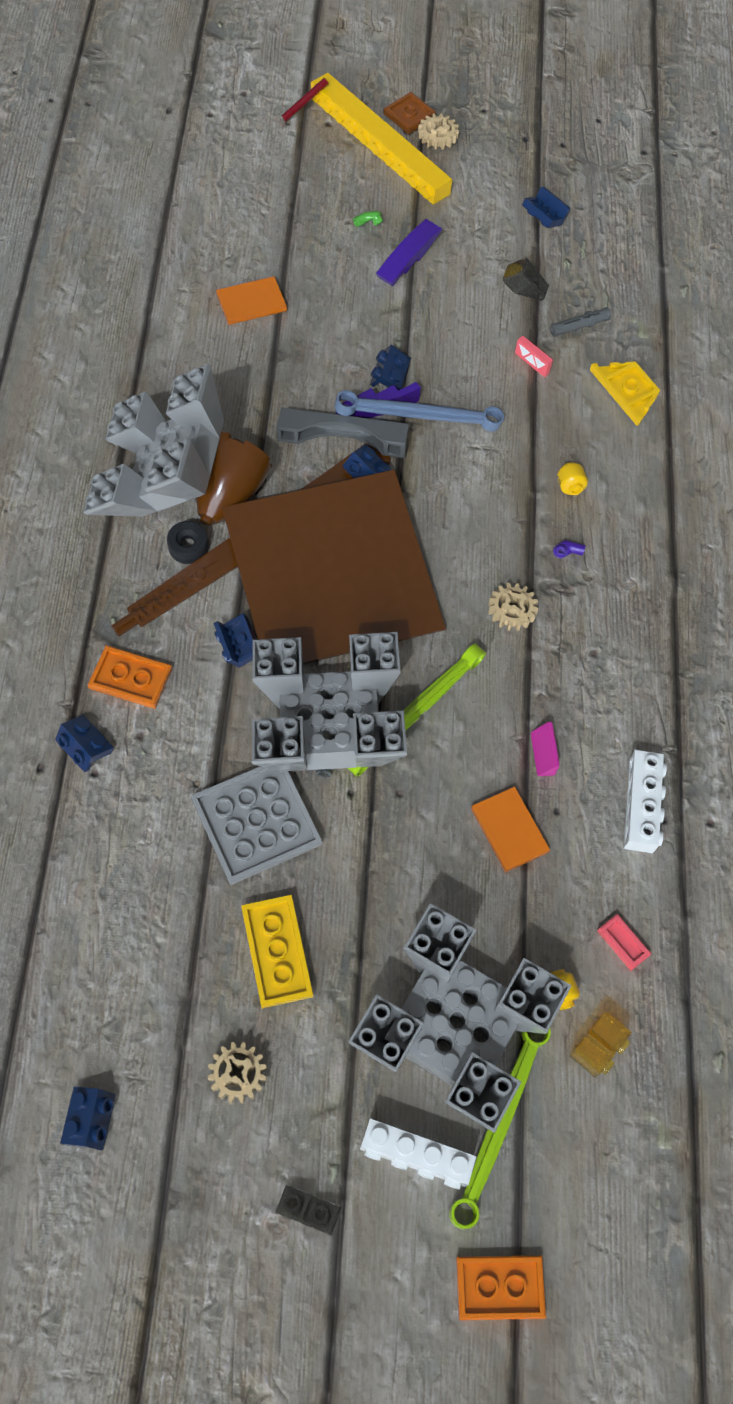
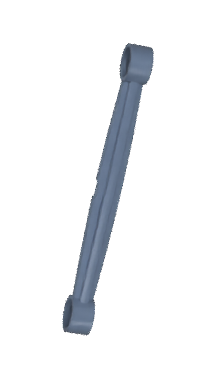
M348 390L339 392L335 401V410L344 416H350L357 410L427 420L481 424L485 430L491 432L497 431L504 420L503 412L494 406L487 407L484 412L419 403L357 398L355 393ZM340 401H350L353 406H344ZM486 416H493L498 422H491Z

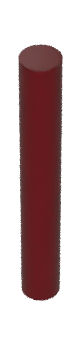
M325 78L319 81L281 115L283 120L287 122L329 84Z

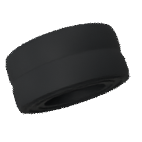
M179 522L169 530L167 535L169 553L179 563L192 564L208 551L207 533L196 522ZM185 539H192L194 541L193 545L188 547L183 546L181 543Z

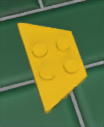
M612 362L609 366H598V363L591 364L590 371L635 425L638 426L657 399L660 389L636 362Z

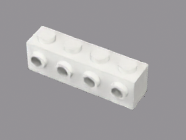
M634 750L629 759L623 849L653 853L658 846L662 845L663 831H660V823L664 819V808H661V800H664L666 787L662 785V779L667 771V764L663 763L664 754Z
M373 1119L369 1120L360 1150L365 1151L364 1156L377 1161H380L381 1157L392 1161L391 1165L402 1170H407V1167L418 1170L417 1175L430 1180H433L434 1176L445 1180V1185L459 1190L461 1186L466 1187L469 1185L476 1156Z

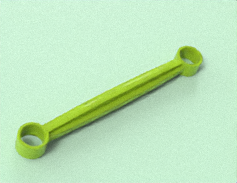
M476 643L471 645L455 665L403 710L405 731L446 694L469 669L473 670L484 659L486 652ZM356 767L347 769L351 771L356 777H358L368 767Z
M550 1028L540 1043L532 1041L528 1036V1032H521L524 1044L510 1073L511 1076L521 1081V1084L496 1132L493 1133L487 1129L474 1163L469 1185L466 1186L462 1199L455 1201L449 1209L450 1221L459 1229L472 1228L478 1222L479 1209L476 1204L514 1117L538 1047L543 1046L550 1039ZM461 1203H467L473 1210V1220L470 1224H459L455 1219L454 1210Z

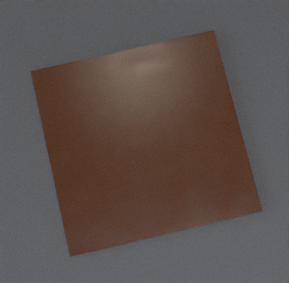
M395 470L222 507L258 640L301 637L303 664L350 653L349 635L397 632L398 641H403L446 630Z

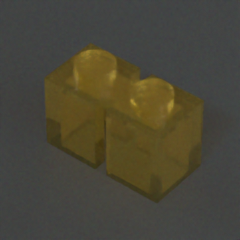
M606 1011L600 1016L570 1057L593 1077H597L601 1073L606 1075L615 1064L611 1060L615 1053L618 1052L621 1055L629 1046L630 1041L627 1038L632 1032Z

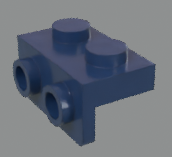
M541 187L536 197L525 198L522 204L530 215L537 217L541 224L547 228L561 226L570 211V207L546 187Z
M390 345L385 350L382 349L376 357L377 364L371 372L372 379L370 385L374 387L380 382L387 388L394 385L398 391L401 390L411 358L393 345Z
M366 444L354 451L343 464V468L353 478L391 470V467L384 463L376 455V452Z
M242 613L225 624L216 621L214 623L216 629L214 634L223 647L222 655L225 661L238 668L253 660V640H256L248 617Z
M85 715L62 723L55 738L58 745L65 750L74 763L84 772L90 770L94 761L110 755L114 749Z
M73 1087L60 1144L102 1151L114 1108L115 1094L98 1088Z

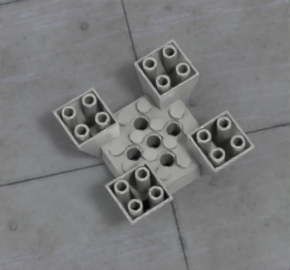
M209 364L194 368L192 371L178 375L174 379L173 389L168 399L166 415L171 418L168 421L164 419L146 392L133 395L131 398L115 404L112 410L111 422L107 427L108 432L105 440L136 453V461L133 469L125 464H121L94 475L91 480L89 494L85 499L86 505L83 513L86 515L143 517L206 494L224 423Z
M398 633L349 635L351 671L304 674L301 637L253 640V682L280 709V717L252 719V764L284 772L382 766L407 756L404 711L378 712V704L400 675Z
M430 903L404 947V951L421 974L402 1009L376 994L348 1043L394 1072H397L405 1058L452 1086L445 1101L446 1104L495 1133L521 1084V1081L496 1067V1064L514 1031L543 1034L548 1032L572 985L525 958L521 961L507 987L501 985L461 961L476 929ZM463 996H472L475 1004L467 1005L463 1001ZM428 1004H435L439 1007L440 1013L431 1014L426 1006ZM453 1017L459 1018L462 1021L463 1027L454 1028L450 1024V1019ZM473 1032H482L485 1035L486 1042H477L473 1037ZM440 1040L446 1041L450 1046V1051H440L436 1043Z

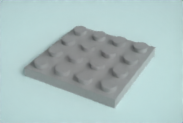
M260 766L191 795V800L230 886L322 845V840L288 771L282 772Z

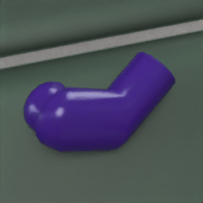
M565 540L554 547L553 553L557 558H564L571 553L583 556L586 545Z

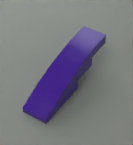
M428 219L422 221L390 254L376 272L377 277L394 286L403 273L407 274L416 260L418 262L421 260L442 231V228Z
M415 382L398 391L393 385L377 394L370 388L357 395V398L416 403L420 398L421 387ZM350 401L341 403L344 406H353ZM355 410L350 416L368 419L384 414Z

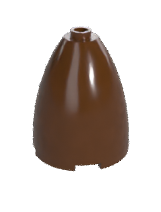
M221 431L206 494L196 498L197 513L201 517L200 521L209 526L219 524L225 520L222 507L248 502L262 485L273 466L269 463L270 457L260 448L247 440L243 442L236 438L232 439L230 433Z

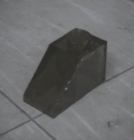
M527 257L507 265L502 279L514 294L540 301L545 299L549 284Z

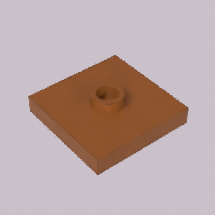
M412 92L388 105L383 111L385 116L408 134L418 129L421 119L425 120L427 115L432 117L434 113L436 115V111Z

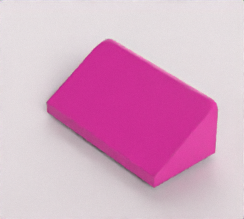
M547 722L531 732L538 776H553L560 766L553 723Z

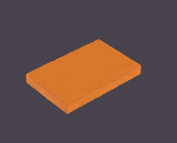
M274 276L216 290L228 325L287 311L286 303Z
M106 645L90 678L88 688L156 709L173 668L170 664Z
M515 787L472 805L471 810L505 873L549 853L550 849Z
M542 1256L456 1257L459 1320L546 1319Z

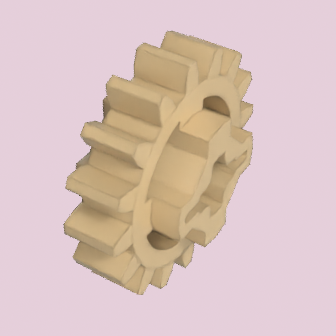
M435 113L432 117L427 115L426 119H421V124H419L418 138L422 139V144L427 143L428 148L434 146L435 150L438 147L444 150L445 146L450 148L452 143H456L459 135V125L455 124V119L449 120L450 116L443 117V114L436 116Z
M507 583L505 589L500 585L497 592H492L488 606H490L488 613L494 614L493 622L500 621V628L507 625L508 631L512 627L519 631L521 625L528 628L529 622H534L535 615H537L539 609L537 608L538 600L533 599L534 592H526L528 587L525 586L523 589H520L519 583H516L515 587H511L510 583ZM500 600H501V608H499V605H498V603H499ZM525 606H527V608H528V612H527V613H525V610H526V609H525Z
M231 1042L230 1050L222 1046V1055H213L216 1064L208 1065V1068L214 1071V1074L208 1076V1080L216 1082L212 1085L211 1089L213 1092L221 1090L218 1096L221 1100L226 1095L229 1096L230 1104L233 1103L235 1098H238L240 1103L243 1104L244 1096L247 1095L253 1100V1091H262V1087L258 1084L259 1081L264 1082L267 1079L266 1076L261 1074V1072L267 1070L266 1065H259L263 1060L262 1054L255 1056L256 1048L254 1046L249 1051L246 1050L245 1042H242L240 1048H236L235 1043ZM234 1055H243L248 1058L239 1060L235 1059ZM225 1061L227 1065L226 1071L219 1077L221 1065ZM231 1063L239 1070L243 1069L242 1078L244 1083L237 1076L231 1077L233 1075ZM256 1068L255 1078L250 1084L248 1081L249 1073ZM231 1085L239 1086L241 1091H232L227 1088Z

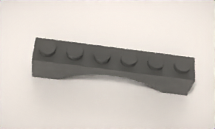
M281 407L276 429L277 441L300 444L318 437L341 436L367 443L382 455L405 458L409 424Z

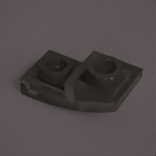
M286 1185L276 1214L332 1236L342 1207Z

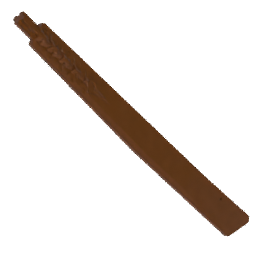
M365 443L376 452V455L384 463L390 464V456L382 455L378 450ZM351 454L300 490L354 479L343 468V464ZM230 538L127 608L129 614L111 625L114 633L120 637L136 625L140 627L147 625L237 568L238 565Z

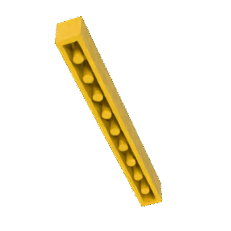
M326 73L311 82L312 89L323 78L328 81L329 84L312 100L383 160L387 166L391 167L400 177L407 181L412 188H415L425 199L434 205L451 194L452 178L332 75Z

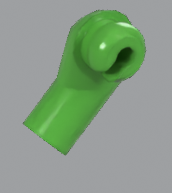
M368 211L354 217L353 223L356 227H359L372 220L374 225H378L383 222V218L379 211Z

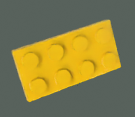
M292 895L241 905L261 1009L313 997Z

